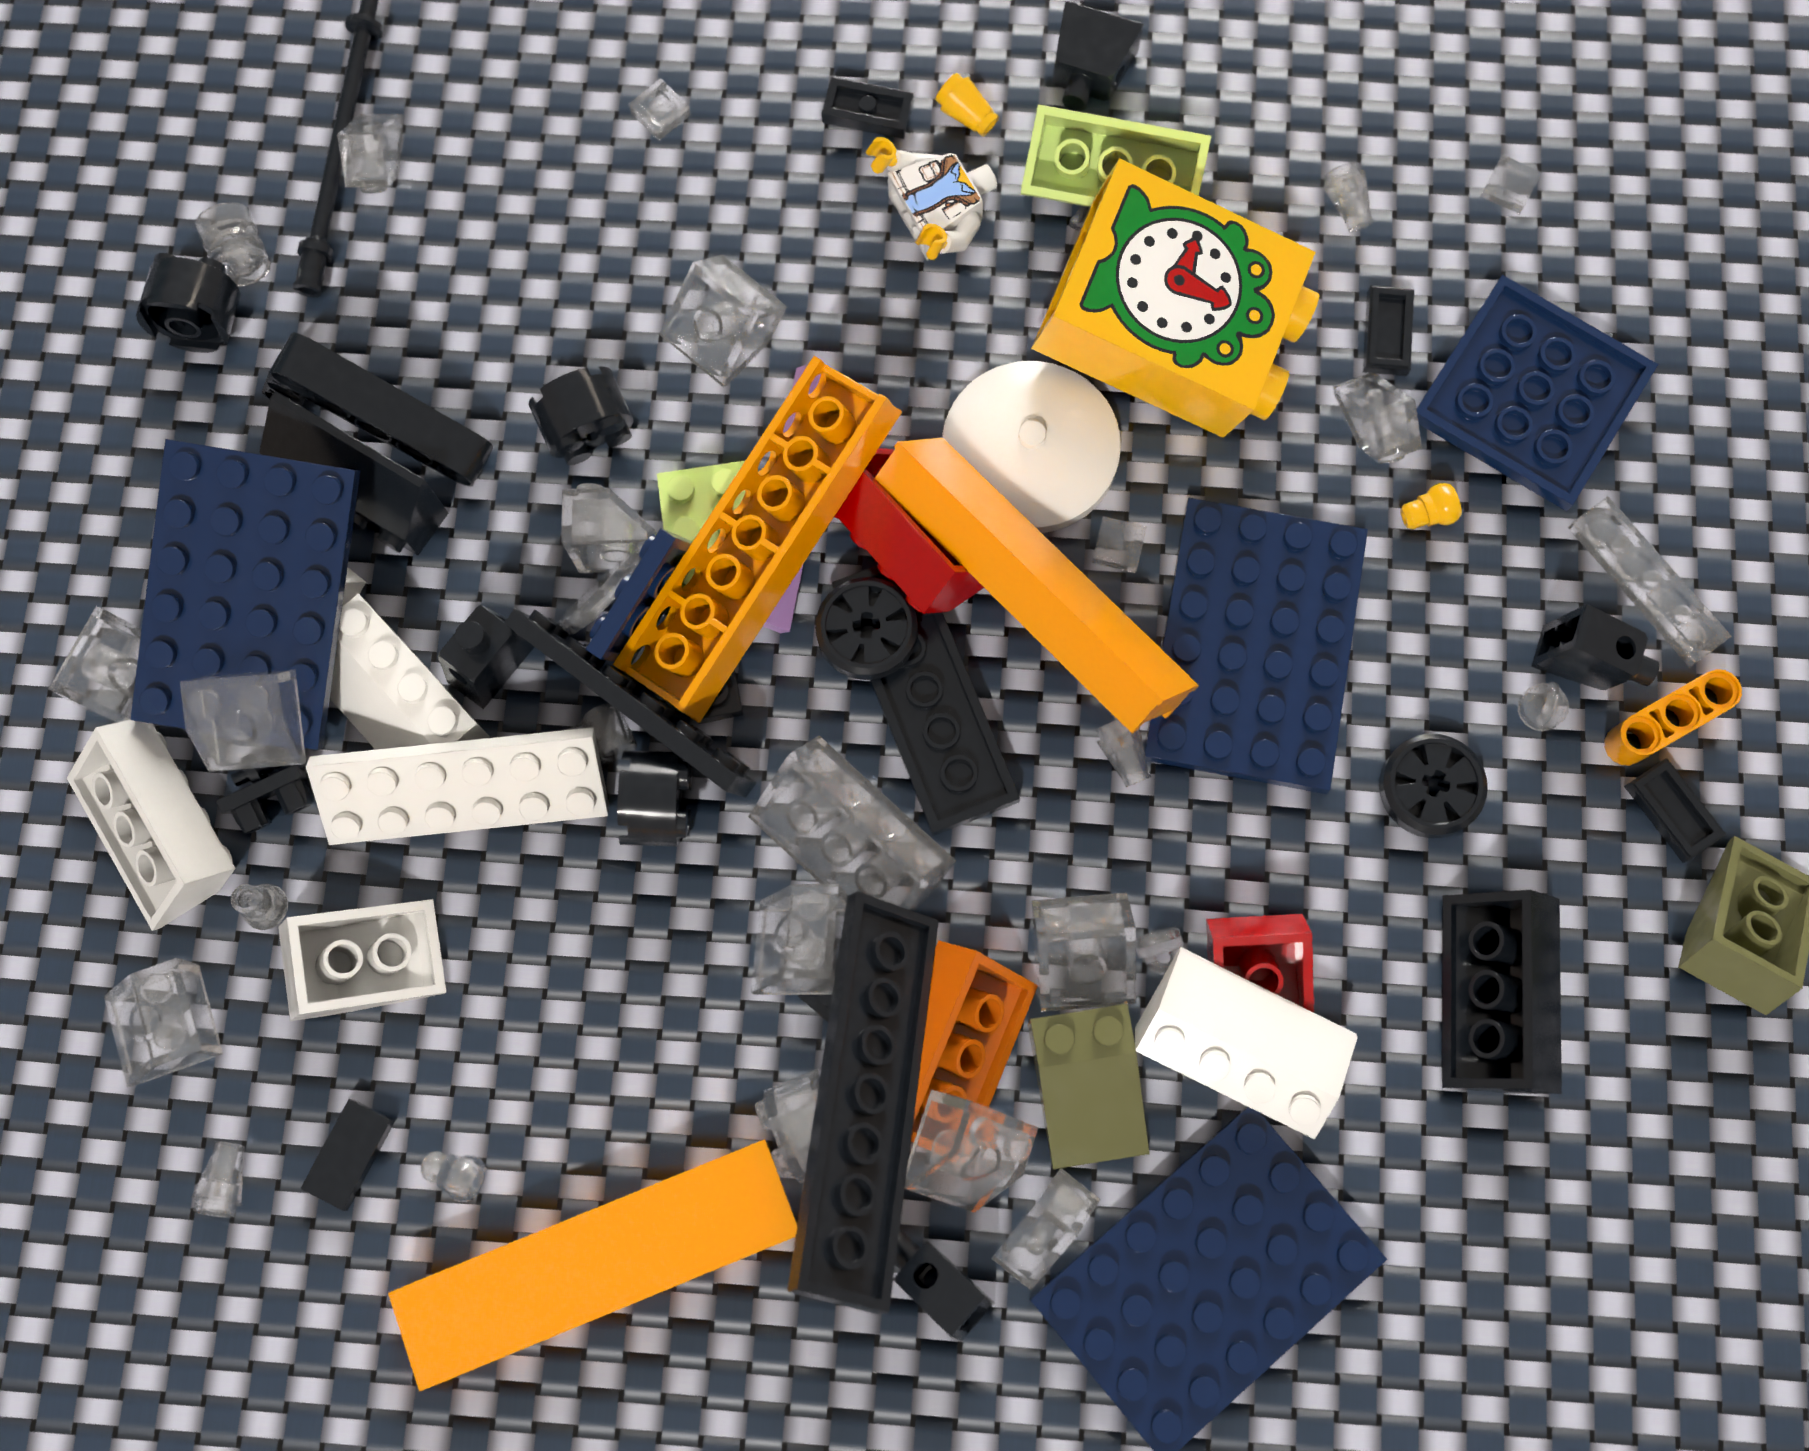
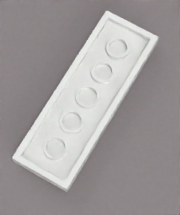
M594 727L310 756L306 764V770L329 845L605 817L609 813V801Z

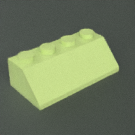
M1038 104L1020 193L1027 196L1091 207L1094 197L1120 158L1199 196L1211 136Z

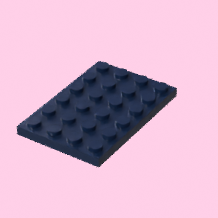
M165 439L130 720L319 750L323 748L360 471Z
M1188 497L1162 650L1199 686L1195 691L1187 695L1169 717L1164 718L1161 715L1149 720L1143 755L1144 761L1327 794L1330 791L1368 529Z
M1246 1106L1030 1298V1301L1153 1451H1179L1378 1269L1387 1258L1261 1113Z

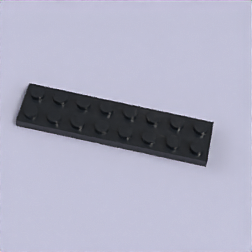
M858 891L847 896L787 1292L875 1314L889 1313L939 920Z

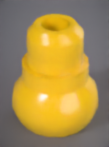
M1438 483L1432 486L1426 494L1418 496L1417 500L1405 503L1400 509V514L1406 528L1416 529L1424 525L1430 527L1435 524L1444 526L1454 524L1461 517L1462 508L1454 487L1451 484Z

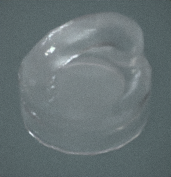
M1556 682L1535 684L1525 691L1518 701L1520 719L1526 726L1537 731H1547L1555 728L1565 720L1569 712L1568 699Z
M1169 927L1142 935L1133 942L1138 958H1144L1148 968L1159 975H1165L1177 951L1184 945L1180 929L1176 927ZM1168 952L1170 956L1169 962L1161 963L1157 960L1156 955Z

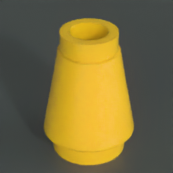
M955 73L944 83L936 95L935 100L941 105L940 111L977 132L982 137L989 133L999 119V116L994 112L969 77L963 78L960 74Z

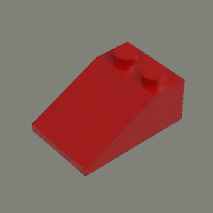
M1303 914L1206 919L1208 961L1314 1013L1312 931Z

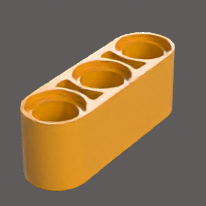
M1715 669L1703 674L1612 728L1604 740V748L1607 755L1620 765L1630 766L1642 761L1717 718L1739 703L1742 696V687L1739 680L1726 670ZM1705 687L1716 694L1718 704L1711 702L1707 698ZM1666 709L1677 715L1679 726L1673 725L1667 719ZM1626 731L1634 733L1639 738L1640 749L1633 747L1628 742Z

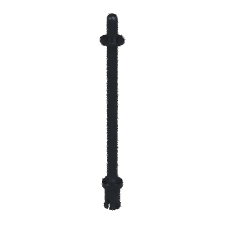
M361 0L359 12L347 16L344 26L347 31L353 34L352 44L310 237L301 240L297 249L300 261L296 280L293 283V290L306 297L317 298L321 296L326 265L332 262L334 251L328 244L327 239L370 41L382 38L384 30L382 24L375 20L379 0Z

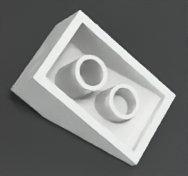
M433 899L287 917L278 927L290 1021L342 1014L447 993Z

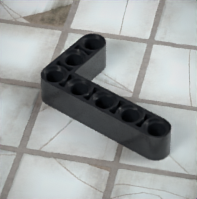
M293 332L288 337L271 367L262 389L263 395L269 400L275 391L300 406L308 399L451 480L465 486L472 487L493 450V445L481 435L299 333Z

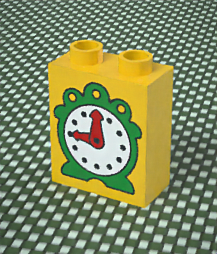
M1119 158L1094 197L1031 349L1224 438L1250 414L1266 420L1274 411L1285 390L1289 371L1273 364L1282 338L1295 343L1307 328L1317 307L1319 293L1303 286L1315 251Z

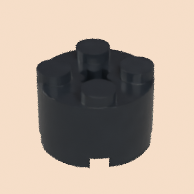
M158 253L155 255L153 263L149 268L136 318L139 325L154 338H156L157 332L170 337V346L190 352H214L219 349L220 343L224 342L226 346L229 342L240 300V290L237 284L225 274V265L218 260L205 257L197 261L189 258L175 257L168 253Z
M599 366L602 374L590 375L588 368H583L562 375L540 388L543 397L538 402L533 397L529 400V408L550 454L556 458H564L567 465H575L587 460L592 455L590 449L606 443L608 447H615L627 442L632 437L629 428L633 424L634 419L615 377L608 367Z
M624 750L621 759L631 761L629 771H619L617 821L618 825L627 826L628 835L619 836L620 845L678 847L680 838L690 837L691 809H683V791L692 790L693 766L683 761L674 752Z

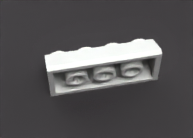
M359 593L342 607L330 699L375 750L490 737Z
M126 720L96 727L67 776V780L148 925L154 931L162 928L218 893L236 868L233 865L229 850L221 844L214 832L208 813L199 806L189 788L186 775L176 766L167 750L164 737L156 731L153 724Z
M1182 947L1177 951L1135 1027V1051L1313 1139L1318 1135L1340 1097L1357 1041L1356 1033Z

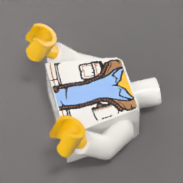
M884 137L875 138L866 150L867 155L876 157L871 163V168L877 174L882 173L886 168L891 171L888 173L889 197L926 260H935L939 253L965 251L981 226L980 222L983 215L981 196L997 188L996 178L989 165L985 164L967 173L955 154L949 153L940 156L910 153L897 150L894 144Z

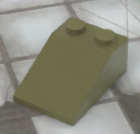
M1734 836L1729 840L1686 931L1678 967L1760 1013L1767 1015L1803 988L1809 953V876Z
M1128 1004L1030 1019L1028 1029L1052 1170L1149 1154L1137 1053L1135 1051Z

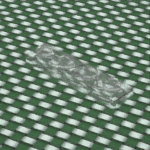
M1609 496L1573 521L1568 527L1689 668L1732 637Z

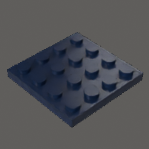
M1501 275L1410 419L1567 512L1577 500L1659 364L1508 277Z

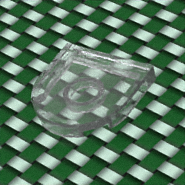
M637 549L610 569L563 614L557 623L569 635L577 633L593 622L615 599V590L621 580L628 574L632 575L641 560L639 557L640 551Z

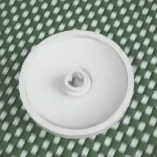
M1022 361L1005 364L989 370L973 380L959 394L950 408L942 438L1041 533L1068 527L1093 511L1109 491L1114 481L1120 458L1121 440L1118 423L1112 408L1102 393L1076 372L1056 364L1040 361Z

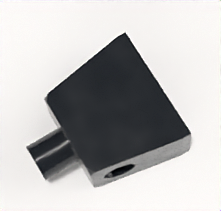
M1066 1L1055 58L1053 84L1056 87L1065 89L1062 103L1067 108L1074 111H1083L1086 109L1090 97L1102 101L1111 99L1138 53L1143 23Z
M1586 604L1543 625L1531 667L1599 690H1607L1630 680L1643 686H1649L1658 674L1659 662L1644 655L1648 641L1645 632Z
M479 605L465 622L457 627L455 634L440 650L438 659L446 681L484 710L534 649V646L506 626L504 622L507 618L483 605Z
M903 1230L899 1232L895 1266L900 1271L894 1277V1282L950 1337L963 1341L995 1302L930 1242L926 1241L919 1247ZM934 1269L938 1273L936 1283L928 1288L923 1283V1279L929 1270Z

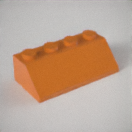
M938 940L935 947L911 1143L965 1166L1038 985L976 950Z

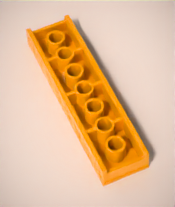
M813 356L613 665L700 723L902 411L896 408L887 397L882 394H876L826 365L818 357ZM821 373L818 385L816 386L814 391L809 394V388L812 381L817 375ZM796 412L792 425L783 433L786 421ZM771 451L766 465L758 472L761 459L766 453ZM745 490L743 500L741 501L739 506L733 510V504L735 499L742 491ZM720 529L717 540L707 549L711 536ZM695 568L691 580L682 588L685 576L691 569ZM670 606L668 615L666 616L664 621L657 626V620L660 614L667 607ZM645 645L644 651L640 658L634 664L631 665L632 658L636 651L640 647Z
M944 438L898 441L894 446L895 450L874 479L1131 733L1136 732L1143 723L1158 716L1169 717L1187 695L1198 688L1199 685Z
M766 1139L388 1292L420 1392L796 1237L797 1222L770 1153L769 1145Z

